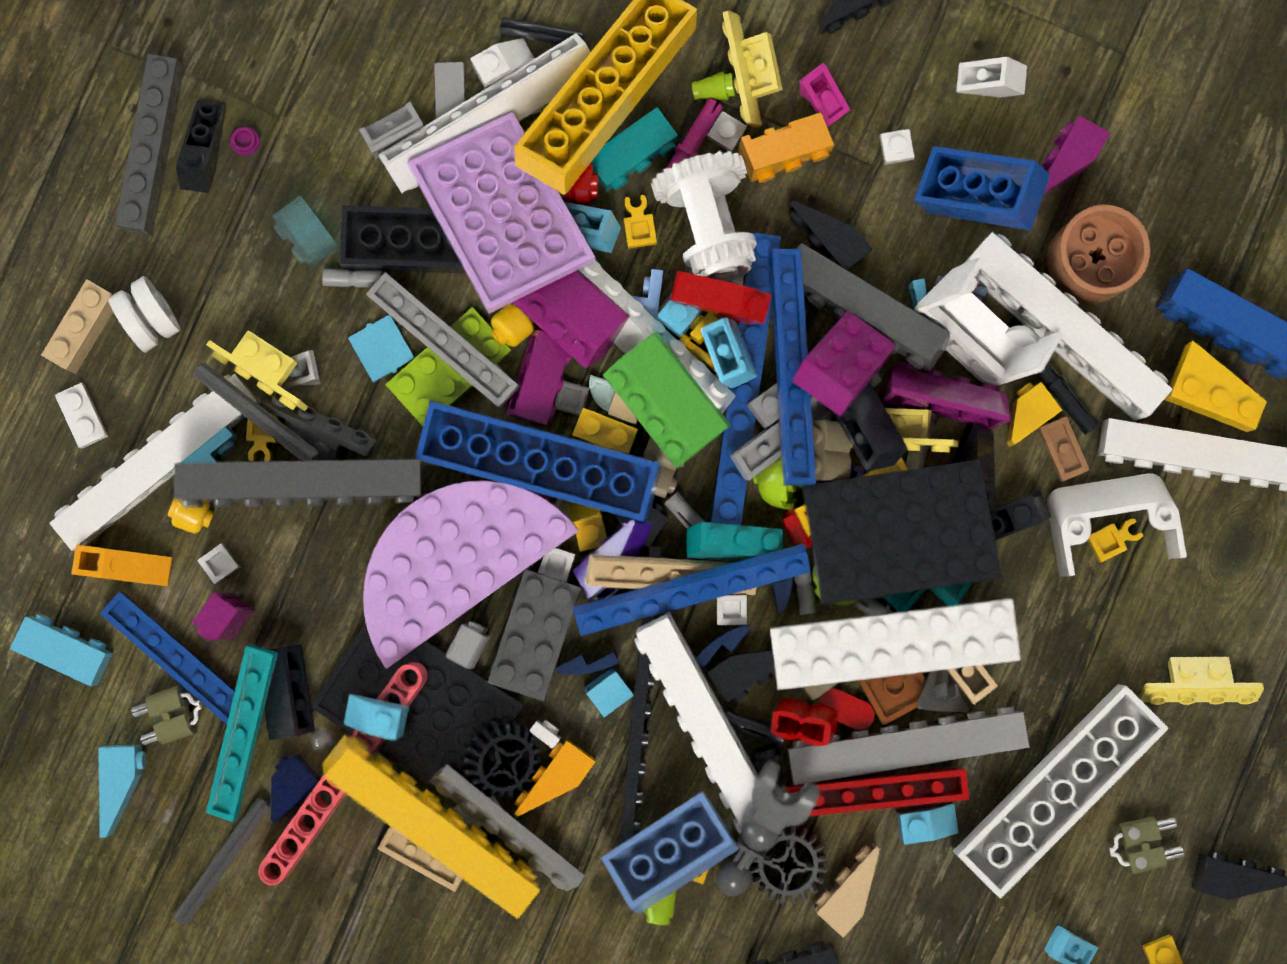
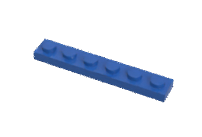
M119 591L100 614L227 724L235 689L123 591Z

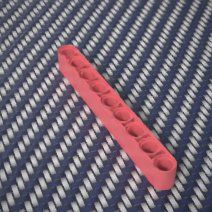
M411 662L400 667L377 700L389 702V695L394 693L399 696L401 700L400 705L410 706L427 681L428 673L426 668L418 662ZM408 669H412L417 673L418 681L416 684H411L406 680L405 674ZM355 730L350 737L352 739L356 736L369 747L367 751L373 756L386 740V738L365 734L358 730ZM324 775L261 863L259 877L265 884H279L291 874L347 795V793L327 780ZM322 790H326L331 794V804H326L322 801ZM305 814L314 818V828H310L305 824ZM288 838L297 842V852H293L288 848ZM271 863H276L280 866V876L272 873L270 869Z

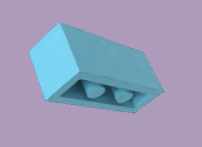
M37 613L36 617L26 616L10 647L11 650L89 686L99 685L113 655V652L106 650L107 644L90 638L89 641L79 637V631L67 626H63L62 629L52 625L53 619Z

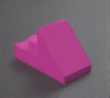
M824 63L799 80L800 95L810 101L817 114L822 113L827 127L850 110Z

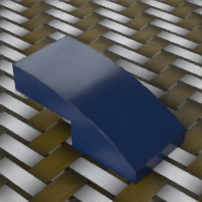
M793 577L784 579L781 582L771 583L776 612L785 611L791 593Z
M742 625L718 636L695 657L697 663L704 668L721 645L732 652L750 628Z
M612 652L587 664L582 654L555 669L558 674L578 675L609 668L618 664L619 661L615 653Z

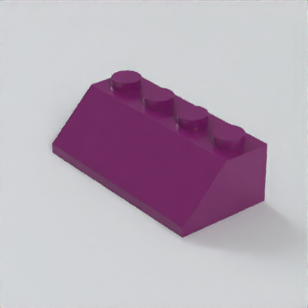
M579 270L512 302L585 369L606 356L630 317L628 313Z

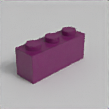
M534 330L530 335L516 381L519 387L512 394L507 415L538 425H547L548 421L552 420L556 405L553 404L556 393L561 391L564 383L563 369L565 365L569 364L572 357L544 331Z
M213 593L192 623L198 627L196 632L210 642L212 639L216 641L235 639L255 610L233 593Z

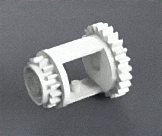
M719 151L716 154L696 155L679 163L672 164L673 168L663 169L664 173L656 174L657 178L652 179L653 183H651L656 201H660L662 204L668 202V205L674 207H686L696 245L689 248L683 254L685 265L692 268L693 274L727 282L748 273L751 270V262L755 261L753 251L757 245L755 236L748 232H735L725 197L726 194L738 186L741 179L746 177L747 170L742 155L739 156L738 153L732 154L731 151L722 154V151Z

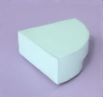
M591 375L589 382L591 395L600 408L609 412L615 390L607 380Z

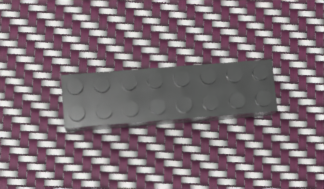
M420 459L174 463L175 500L182 503L184 508H202V502H213L215 508L233 507V502H244L245 507H263V501H275V506L277 507L293 506V501H305V506H323V500H335V505H353L354 500H365V505H382L384 499H395V504H412L414 499H418L421 495Z

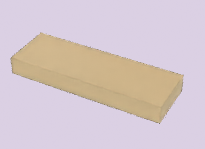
M392 826L389 827L378 850L454 892L457 890L462 881L460 876Z

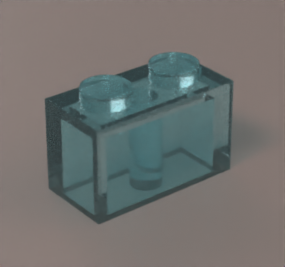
M301 195L272 216L277 222L273 228L283 241L289 238L295 246L291 249V252L301 264L306 261L312 268L339 248V245Z

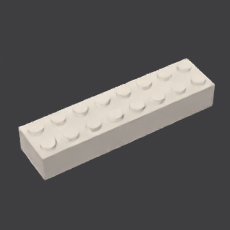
M992 232L964 262L965 264L979 257L984 260L975 275L978 278L979 286L988 289L987 293L1021 323L1031 327L1038 337L1042 338L1060 332L1063 336L1054 351L1130 418L1137 421L1150 416L1173 390L1167 384L1169 382L1168 379L1160 372L1150 370L1145 365L1146 360L1140 354L1127 350L1122 345L1124 343L1117 334L1111 331L1108 333L1100 326L1101 321L1090 312L1085 313L1077 306L1079 304L1078 301L1067 292L1063 294L1055 287L1056 282L1046 273L1040 274L1034 269V263L1030 258L1022 253L1018 255L1011 249L1012 245L1007 238L1001 234L996 236Z
M1009 598L770 628L778 690L1020 660L1013 600Z
M1117 684L982 820L953 852L1001 899L1169 728L1127 686Z

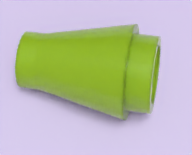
M725 71L700 81L692 82L695 100H729V97L736 96L732 73L725 74Z

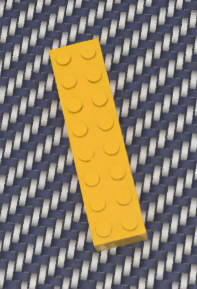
M633 0L514 146L515 166L565 195L696 30L697 8L683 0Z
M344 735L322 763L324 777L518 919L540 891L536 882L537 876L532 872L533 868L520 858L516 862L509 855L510 851L501 843L496 841L495 844L489 842L485 838L487 834L475 824L471 827L462 821L464 817L452 807H449L447 810L438 803L440 799L431 791L426 789L422 792L415 786L416 781L405 772H402L400 775L391 768L392 763L380 754L376 757L367 751L369 747L356 736L350 739Z

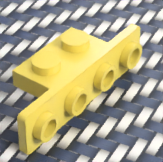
M728 10L723 12L724 21L722 22V29L729 41L728 57L730 63L734 66L736 75L734 86L738 94H740L742 103L740 114L747 125L759 127L762 126L757 98L783 90L770 33L765 32L744 39L739 15Z
M249 330L232 354L210 340L206 344L214 351L211 354L213 358L225 366L228 361L236 366L233 371L246 380H249L251 376L258 380L256 386L270 396L273 391L281 396L279 401L291 410H294L296 406L303 411L308 408L301 400L281 388L297 365V362Z
M885 408L901 437L904 439L908 451H920V445L932 446L933 452H950V447H958V441L930 439L931 410Z
M1170 657L1168 668L1171 683H1146L1140 694V700L1154 705L1166 702H1179L1184 705L1195 702H1209L1214 705L1224 702L1251 704L1259 700L1264 686L1263 683H1234L1229 657Z

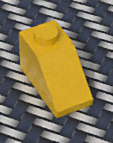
M1029 382L1016 392L1019 397L1012 402L1006 441L1009 447L1016 445L1062 411L1042 382L1035 386Z

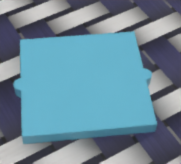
M390 315L372 325L367 323L366 328L348 338L373 383L391 372L397 373L398 368L415 359Z

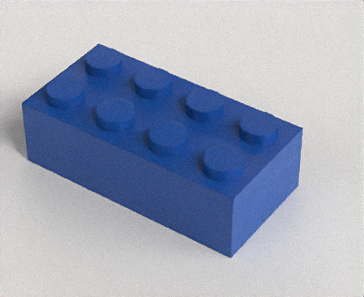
M933 146L914 201L929 214L1031 231L1050 174L1037 161Z

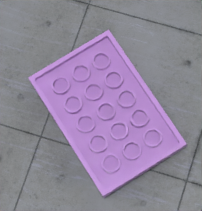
M513 112L407 162L413 177L489 314L595 262L594 254L558 191L515 166L514 146L525 133Z

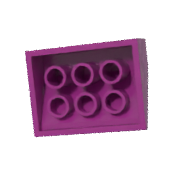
M897 362L896 366L891 365L888 368L880 400L882 403L907 409L931 410V413L939 417L972 425L977 423L984 428L992 430L1008 423L1010 420L1007 394L1000 392L999 386L982 383L980 387L970 384V379L954 376L953 380L943 378L942 372L930 370V372L925 370V373L915 371L911 364Z

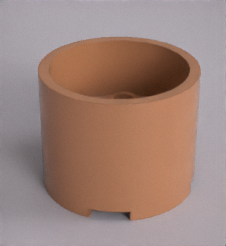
M1112 205L1093 206L1078 213L1054 235L1047 250L1046 267H1048L1050 277L1056 282V288L1063 294L1065 292L1071 294L1078 303L1092 305L1105 302L1125 291L1141 278L1150 258L1149 238L1141 222L1127 210ZM1092 253L1096 254L1095 259L1098 260L1095 264L1092 263V257L1089 256Z

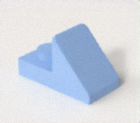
M651 269V276H645L643 294H648V298L632 297L639 301L643 308L657 320L663 270Z

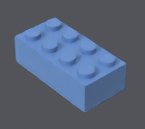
M701 792L601 857L630 909L641 914L740 848L737 846L736 841L710 799Z

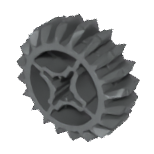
M796 825L789 826V832H785L784 827L777 841L786 840L783 851L777 855H765L763 860L755 857L753 862H756V865L749 867L751 873L758 872L751 879L752 883L758 884L763 882L759 886L758 892L762 894L770 889L767 897L768 900L772 901L776 894H779V903L784 904L786 895H790L791 903L796 904V894L800 893L801 898L805 901L808 899L805 893L806 889L809 888L814 894L817 892L816 887L812 884L814 881L819 884L824 883V879L817 875V873L827 872L826 866L819 865V862L827 860V855L817 854L824 846L822 843L812 845L817 838L814 833L805 838L807 834L806 827L803 826L798 834L796 833ZM795 841L807 847L811 855V862H805L795 856ZM790 854V859L792 862H796V864L789 866L785 873L783 865H779L778 862L786 861ZM763 864L770 865V867L780 871V885L772 883L766 877ZM809 871L802 882L789 887L791 878L795 873Z

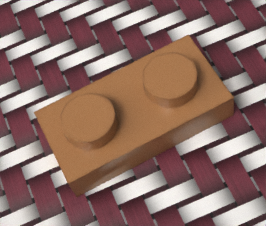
M1067 416L1037 428L1060 482L1090 470Z

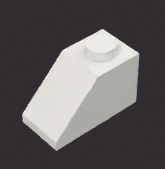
M521 38L495 44L470 59L476 74L486 89L535 58L524 39Z
M1009 57L959 63L956 92L992 97L1024 95L1027 66Z

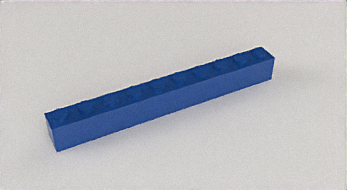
M752 233L757 243L753 249L755 261L751 262V270L745 274L743 286L771 294L765 324L748 325L738 322L741 331L740 337L744 339L758 376L737 387L729 388L736 396L726 408L725 418L731 426L723 431L710 523L741 525L747 480L743 478L729 455L750 441L754 434L756 417L747 405L759 397L772 305L769 252L772 249H779L781 236Z

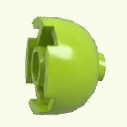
M782 456L753 477L754 484H758V491L761 497L768 504L791 510L795 508L799 499L794 498L797 486L802 487L803 485L784 486Z

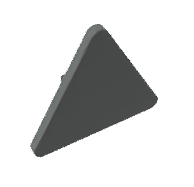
M947 670L927 672L917 701V707L922 710L960 714L968 713L969 708L959 692L958 684L954 683Z

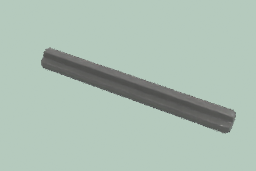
M202 362L193 373L195 378L301 461H313L317 457L318 451L209 365Z
M261 797L255 800L174 914V919L177 922L187 925L271 808V804Z

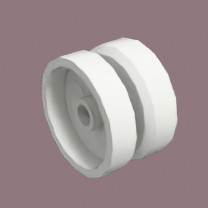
M145 276L131 283L133 297L129 293L120 290L108 298L109 304L124 330L145 353L158 345L156 331L166 338H170L181 331L170 306Z

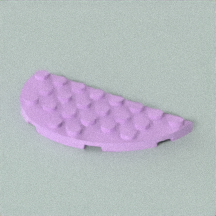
M484 480L457 483L437 489L413 502L390 523L380 537L369 561L364 582L363 601L366 626L374 649L385 668L387 669L574 535L579 529L557 506L533 491L497 481Z

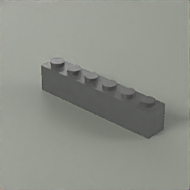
M148 54L115 223V226L124 232L153 237L185 69L176 58Z
M802 243L797 249H801L803 291L811 304L818 308L824 307L828 309L837 320H840L849 310L896 345L892 351L893 354L898 352L906 357L913 367L917 369L924 368L930 372L949 345L950 333L806 245Z

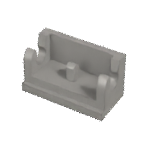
M411 102L405 104V107L359 130L373 156L377 159L379 158L378 154L418 131L424 125Z

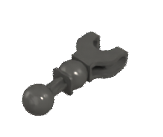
M771 760L765 763L755 779L752 801L756 808L754 814L748 817L742 825L737 846L740 849L734 858L722 860L714 870V883L721 893L727 896H738L749 888L752 879L749 867L754 858L764 859L766 851L776 844L779 834L784 827L795 826L806 821L818 800L820 787L807 782L799 792H784L776 783L780 765Z

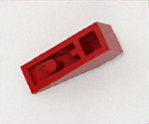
M677 271L670 301L753 325L765 324L771 294L734 283Z

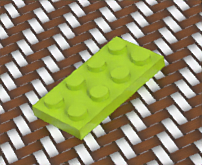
M473 307L450 326L494 365L496 363L499 364L512 352L505 343L500 345L491 335L493 329ZM428 347L385 384L422 426H424L430 401L453 405L473 387Z

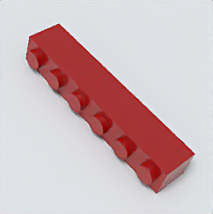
M959 766L811 782L820 787L818 800L809 816L969 800L966 769ZM805 784L785 785V792H799Z

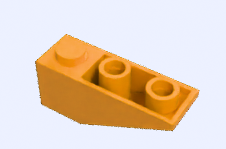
M76 545L72 574L169 586L173 557Z
M569 739L564 744L558 742L549 754L553 759L547 768L541 765L531 779L536 783L531 791L528 793L526 790H523L515 801L514 805L518 809L514 814L520 816L578 787L595 764L596 759Z

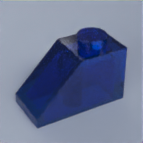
M299 754L291 758L286 755L274 767L277 772L271 777L270 820L274 824L280 821L321 779Z

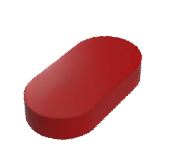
M831 688L818 697L817 704L830 706L839 712L838 722L856 730H864L870 727L874 721V710L869 703L841 690Z

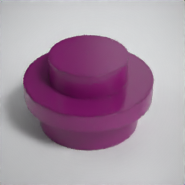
M244 126L237 128L232 133L230 144L237 154L249 156L258 150L260 138L254 129Z

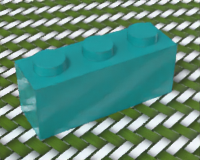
M656 107L603 146L591 161L593 172L599 173L598 180L607 192L612 188L616 191L628 183L629 179L627 177L637 171L640 174L647 170L653 164L651 160L659 154L664 157L672 152L676 147L675 143L677 142L678 135L658 107Z
M699 522L687 528V558L739 562L783 549V529Z

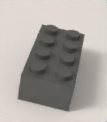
M524 570L487 683L541 701L546 700L574 615L572 607L577 605L582 590L581 587Z

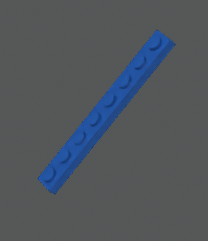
M772 249L769 252L783 483L784 486L816 484L811 398L808 392L792 381L803 361L808 356L801 249Z
M804 544L572 607L580 635H586L809 573L807 552Z

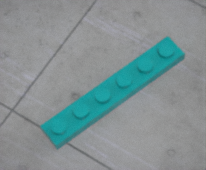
M253 644L246 645L206 810L207 814L230 822L238 819L278 652Z

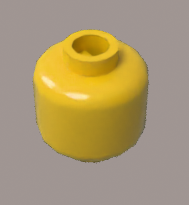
M510 303L492 317L491 325L493 330L491 335L500 345L505 343L511 347H516L532 334L534 322L516 305Z
M174 497L168 517L172 518L171 523L174 527L196 534L201 531L203 526L209 527L214 511L209 510L210 502H202V508H184L182 503L177 502Z

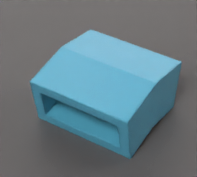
M613 666L583 688L603 717H606L634 696Z

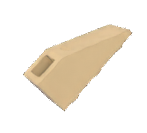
M874 843L870 847L867 845L863 846L855 856L857 861L850 869L845 867L835 878L837 884L830 891L825 889L815 901L817 904L814 908L816 913L843 938L864 915L880 851Z

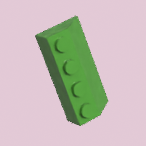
M657 331L620 358L603 374L604 378L676 469L694 457L731 426Z

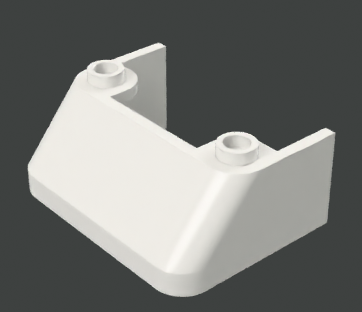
M979 257L953 268L917 304L913 311L950 333L949 345L945 350L982 383L998 386L1043 371L1063 335L1057 332L1040 338L1029 326L1022 325L1009 328L972 293L977 286L975 275L984 262Z
M1149 473L1054 489L1047 497L1059 577L1075 575L1070 546L1082 544L1088 540L1091 534L1090 518L1147 509L1150 524L1154 528L1164 531L1168 559L1187 557L1178 508L1163 480L1155 474Z

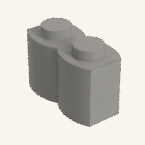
M470 621L469 624H461L445 657L465 668H474L490 639V636L486 634L488 629L474 621Z

